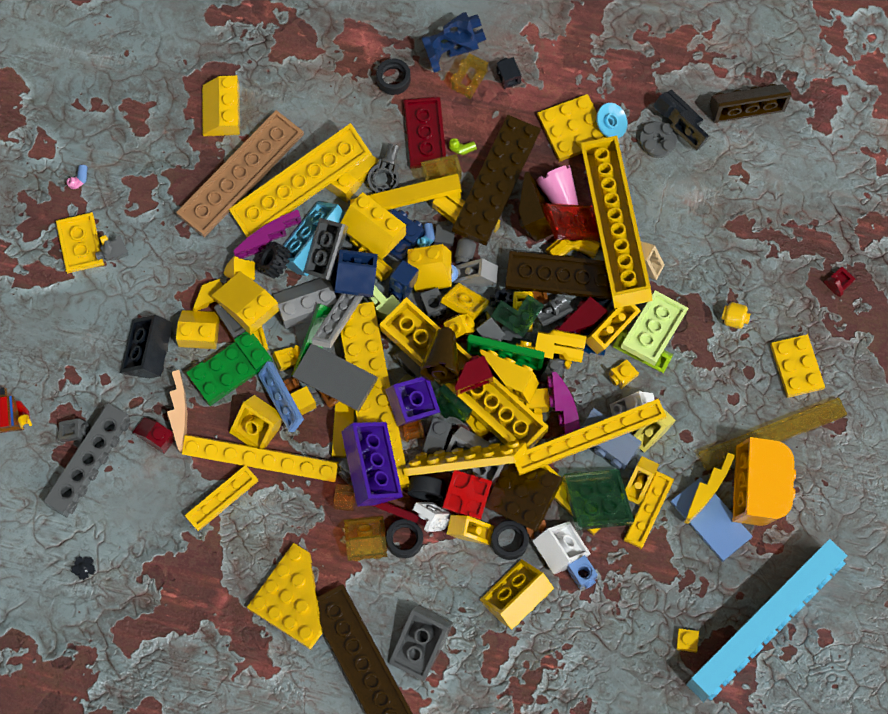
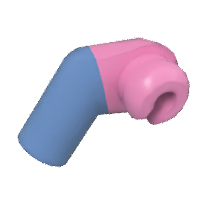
M79 165L78 175L74 178H68L67 186L71 189H77L86 183L88 167L86 165Z

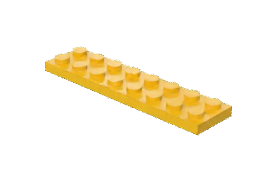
M350 123L229 210L248 238L264 225L293 211L371 156L372 153Z

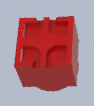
M453 470L442 509L481 520L492 481Z

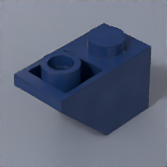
M402 260L390 277L388 295L391 296L393 294L399 302H402L406 297L408 298L417 281L419 269Z

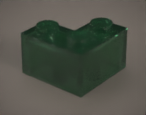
M529 294L526 295L518 309L500 300L491 317L524 337L544 304Z

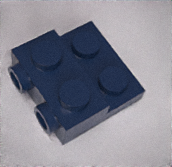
M393 209L391 214L406 224V236L388 254L402 262L408 256V249H413L417 244V240L423 237L424 229L418 220L411 221L407 218L408 215L404 211Z

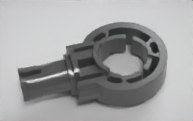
M389 143L383 163L382 159H378L377 165L368 173V186L374 194L389 190V186L380 187L375 182V177L381 173H386L392 178L390 187L393 186V188L390 190L398 188L399 165H395L400 149L398 145H395L393 150V144ZM371 176H373V184L375 188L371 184Z

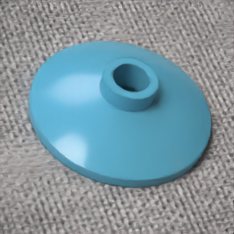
M606 103L597 112V125L604 136H617L620 138L627 130V117L620 106L614 103Z

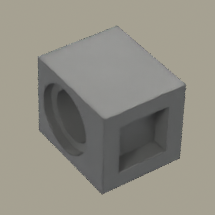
M438 287L420 294V302L425 314L433 320L440 319L446 314V306L440 303L442 296ZM431 303L438 304V307L431 308L429 307V305Z

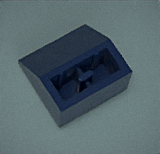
M340 249L334 293L373 297L378 254Z

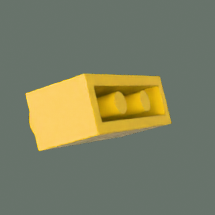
M635 304L614 308L586 337V344L596 354L605 350L641 310Z

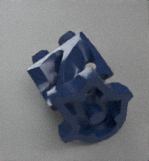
M463 12L448 22L439 34L422 37V42L434 73L441 70L439 61L444 52L450 50V57L479 49L478 43L486 40L483 29L473 32L474 28L482 26L478 14L468 17L467 13ZM457 27L455 30L450 31L451 28ZM462 45L460 48L454 49V46Z

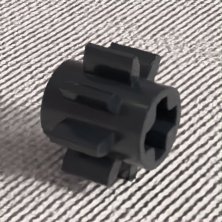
M505 288L499 291L495 289V295H490V300L493 301L491 307H496L498 312L504 309L508 311V304L513 305V300L509 299L512 297V292L508 293L505 291Z

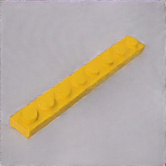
M659 399L653 400L528 449L514 464L520 476L666 418L665 411Z
M187 434L184 437L182 455L246 465L248 467L336 482L339 462Z

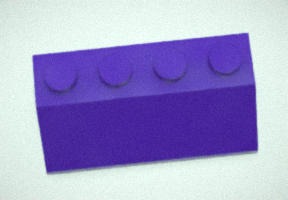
M352 423L341 431L357 506H372L403 497L387 423Z

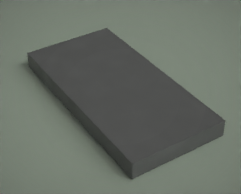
M312 343L292 376L358 412L378 379L377 376Z

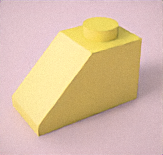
M665 409V419L642 427L634 434V437L642 442L640 449L644 453L676 421Z

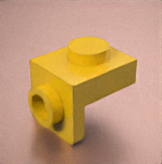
M468 314L459 315L444 322L445 327H449L455 332L456 338L475 332V323Z

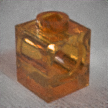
M336 484L333 501L334 509L354 511L355 494L353 486Z

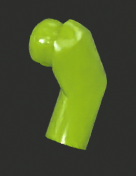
M456 138L449 141L450 150L460 155L477 150L474 141L465 145L459 143Z

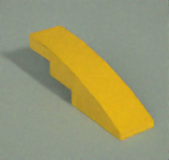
M727 453L721 470L714 467L707 484L699 483L684 523L689 524L712 499L726 477L735 455Z

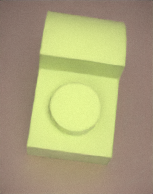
M374 285L373 297H369V301H374L376 316L384 320L400 302L393 294L386 299Z

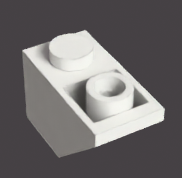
M638 391L609 404L612 417L655 400L653 393Z

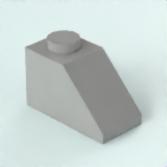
M483 258L455 266L458 269V277L454 284L460 283L462 285L484 287L496 284L498 266Z

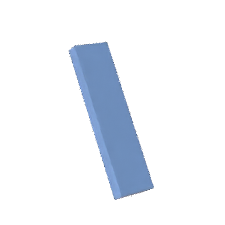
M266 362L258 376L288 431L295 432L304 418L273 362Z

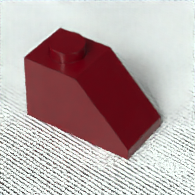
M474 356L468 360L469 362H466L455 386L456 396L493 382V375L485 356Z
M145 417L132 432L163 454L166 453L175 441L172 431L160 423Z

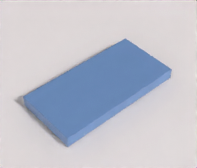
M701 477L670 502L684 519L687 517L699 483L706 484ZM715 494L689 525L723 562L753 536L741 523L732 522L733 513Z

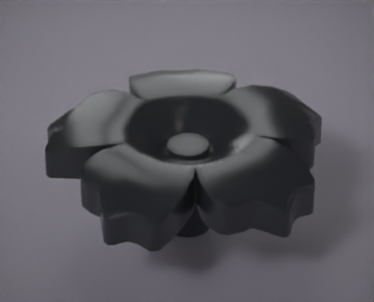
M79 556L74 562L76 566L71 567V572L76 576L79 575L80 580L89 578L88 574L94 575L96 572L95 566L92 565L94 560L91 557H85L83 560Z

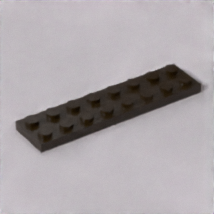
M507 115L452 228V232L487 246L536 143L541 128Z
M344 584L317 597L322 632L365 713L413 714Z

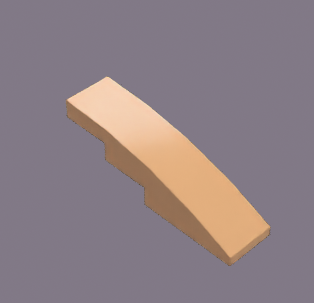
M176 370L172 372L177 389L170 391L174 410L167 411L178 450L181 453L184 437L187 434V403L180 371Z

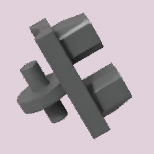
M563 294L534 309L533 312L542 327L570 314L573 312V309Z

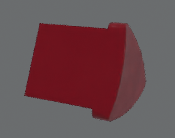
M842 266L831 277L825 279L824 283L835 295L841 297L843 292L855 281V278Z

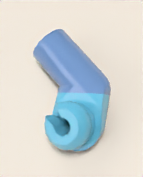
M432 223L423 225L425 235L417 240L419 247L430 246L435 241Z

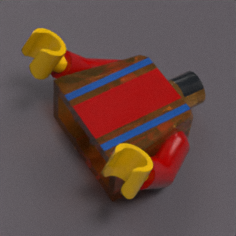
M1 387L0 433L25 430V424L32 426L30 413L21 401L16 400L14 396H8L7 388Z

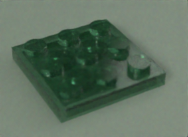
M619 469L563 475V483L576 530L633 524V515Z

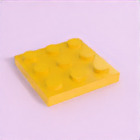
M588 94L543 110L537 114L559 162L582 154L581 143L607 138L602 134L597 125V112Z

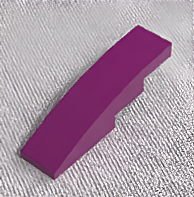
M298 209L273 220L254 232L233 250L234 256L244 259L262 252L263 248H266V244L287 236L286 228L301 223Z

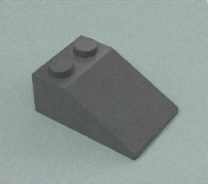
M417 605L409 615L389 664L425 681L454 622Z

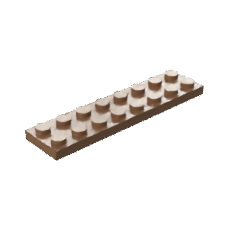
M276 110L176 212L177 216L205 238L230 212L229 209L240 202L304 135V131Z

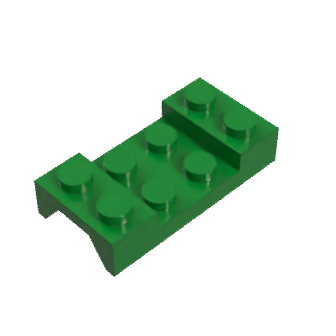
M247 331L234 339L235 342L210 360L205 363L201 362L186 372L209 406H212L258 374L266 362H273L254 334L250 335Z

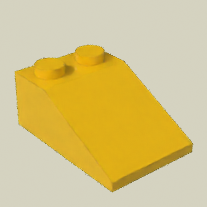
M373 155L369 156L325 188L347 203L368 178L369 171L377 165L378 159Z
M241 271L212 295L250 335L279 311L278 302L264 288Z

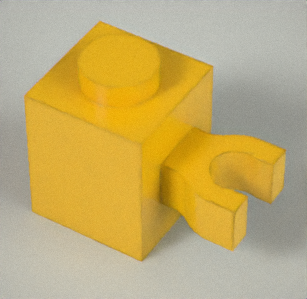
M548 388L536 389L529 404L521 401L542 421V413L549 412L550 407Z

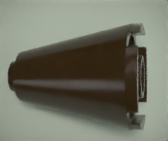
M442 327L436 331L420 367V375L428 381L434 382V379L440 380V384H448L458 379L459 365L456 334L449 327Z

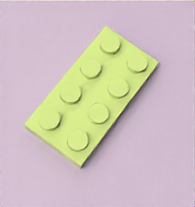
M656 290L652 294L653 301L647 302L621 345L622 349L653 366L657 363L688 310V307Z

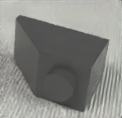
M488 311L474 320V327L482 337L502 342L505 333Z
M433 418L423 452L429 455L436 451L445 450L452 431V423Z

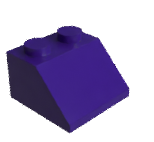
M423 377L398 383L385 389L397 427L440 413L431 382Z

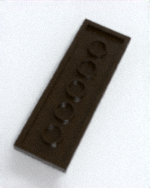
M509 251L505 289L580 297L591 296L592 298L613 300L605 261Z

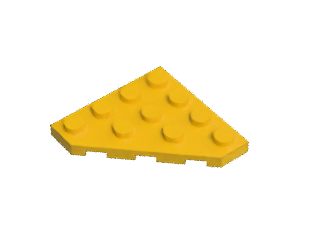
M293 543L249 603L247 609L311 650L322 635L318 600L315 592V579L311 564L312 559L308 551Z

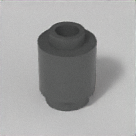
M466 237L458 240L454 256L456 264L460 265L473 261L477 245L473 240Z

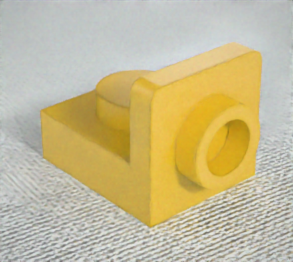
M626 359L616 368L610 369L609 379L613 385H618L622 389L635 379L639 372Z

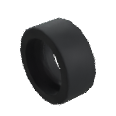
M392 58L383 61L376 71L378 87L389 95H399L405 92L411 82L410 68L400 59ZM397 69L403 72L404 80L399 84L391 85L383 80V74L387 70Z
M413 476L410 478L407 491L409 496L429 502L444 500L447 485L442 480L429 476Z
M400 519L392 523L386 533V544L389 551L396 557L404 559L419 553L423 546V533L420 526L407 519ZM400 528H409L416 535L415 545L408 550L397 548L393 542V535Z
M512 520L498 524L491 536V545L495 554L506 560H515L521 557L527 550L529 536L525 527ZM513 529L520 534L522 542L517 550L509 552L500 547L498 538L502 531Z

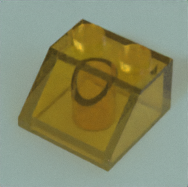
M383 516L344 520L348 561L387 557Z

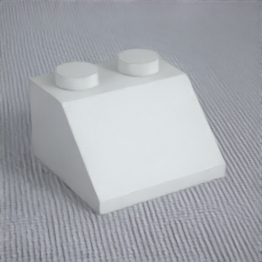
M570 521L548 528L533 540L537 551L542 555L553 574L566 570L569 564L582 556L588 557L590 555L589 550Z

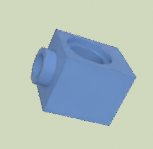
M585 555L567 567V571L579 589L584 586L587 589L596 583L595 580L598 574ZM586 570L589 576L582 578L579 576L578 571Z

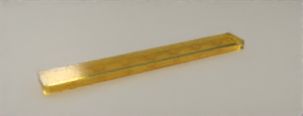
M836 398L700 451L698 455L705 470L708 471L714 467L721 466L727 453L736 456V445L749 437L782 442L846 417L847 412L840 398Z

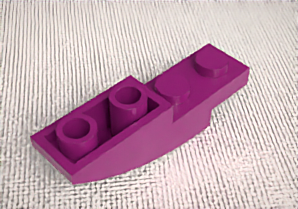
M550 372V376H547L548 388L552 389V396H549V405L553 407V411H561V414L558 415L559 426H562L563 434H560L561 437L572 433L573 429H580L579 416L568 387L557 372Z

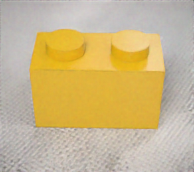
M444 244L408 249V263L419 269L418 278L414 285L416 292L429 291L437 287L438 289L452 287L451 251Z
M182 310L177 325L176 341L178 346L217 349L220 323L218 314L216 312Z
M253 395L243 402L229 433L248 446L265 449L279 431L283 420L275 408Z

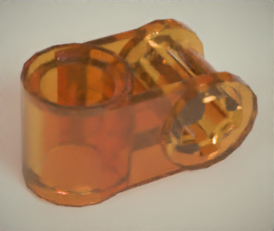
M420 420L402 425L405 443L413 439H425Z

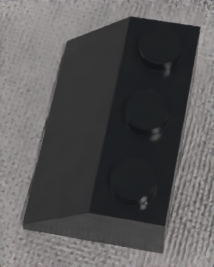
M157 315L133 319L120 373L149 379L161 377L164 370L165 357L168 352L169 339L172 335L173 322Z

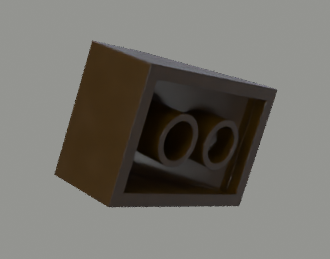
M527 171L524 174L519 205L521 216L519 223L522 229L526 230L529 237L532 236L537 242L555 234L556 230L541 189Z

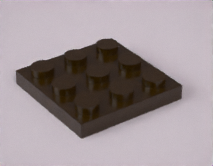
M514 463L505 464L486 501L485 508L537 532L564 479L543 468H538L519 476Z

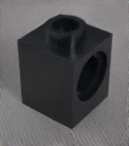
M514 57L509 59L503 58L497 62L496 72L504 89L521 84L522 75Z

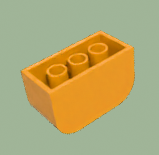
M749 437L736 445L732 522L764 526L784 517L790 512L795 498L793 486L796 470L794 469L793 453L787 445L779 441Z

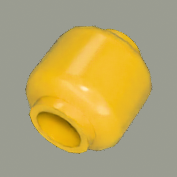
M731 302L728 306L725 305L721 320H724L726 326L742 329L744 324L749 323L751 313H747L748 308L746 305Z

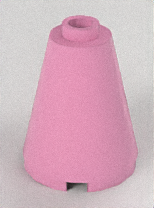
M565 165L548 172L544 179L542 176L536 179L537 185L562 218L567 217V219L578 215L579 205L570 165L567 167Z

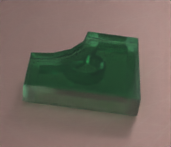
M445 385L439 388L436 401L440 414L445 419L455 417L465 423L469 419L472 409Z

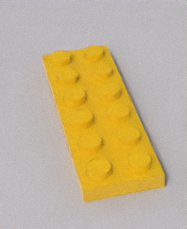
M512 441L507 443V445L495 443L484 448L481 446H474L468 450L456 448L452 452L440 450L429 455L423 452L415 455L416 457L409 461V464L403 468L405 476L516 463L527 451L526 442Z

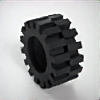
M273 241L266 244V248L261 250L262 254H259L260 259H257V263H259L257 268H259V272L275 279L284 273L283 269L287 268L286 264L290 261L288 260L290 258V251L285 246Z

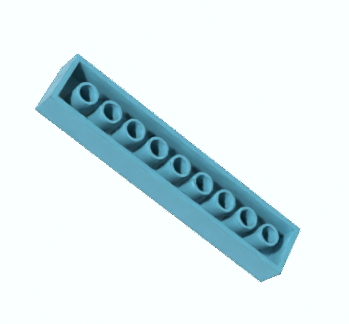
M829 539L686 685L703 702L707 699L711 701L722 690L720 685L722 684L725 687L736 676L734 671L736 670L739 673L750 662L748 657L750 656L753 659L764 647L762 643L766 645L778 633L776 628L780 631L792 619L789 615L794 617L805 606L803 601L808 603L819 591L817 587L821 590L832 578L830 574L834 576L846 564L843 560L847 555Z

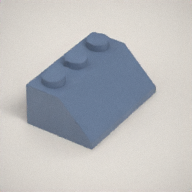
M593 408L580 429L605 420L608 417ZM627 433L592 448L598 456L606 457L610 460V463L615 468H621L625 471L637 455L642 442L630 433Z

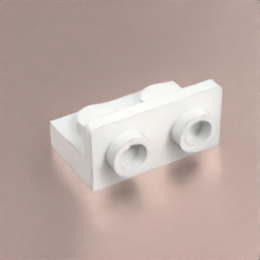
M417 502L413 510L418 512L420 518L428 521L424 528L425 531H442L448 526L451 513L433 502Z

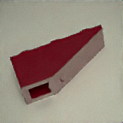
M590 296L586 301H581L577 310L574 313L568 314L564 320L565 322L561 326H556L554 330L581 335L592 332L607 316V310Z

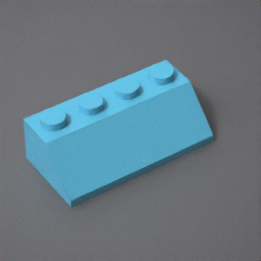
M318 201L283 245L290 251V258H288L290 261L286 264L287 268L299 275H309L303 273L319 219L322 218L341 223L345 212L338 204Z

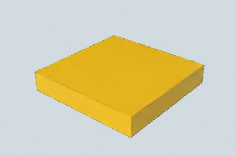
M457 283L443 296L440 303L461 315L468 314L474 321L488 307L490 301L462 284Z

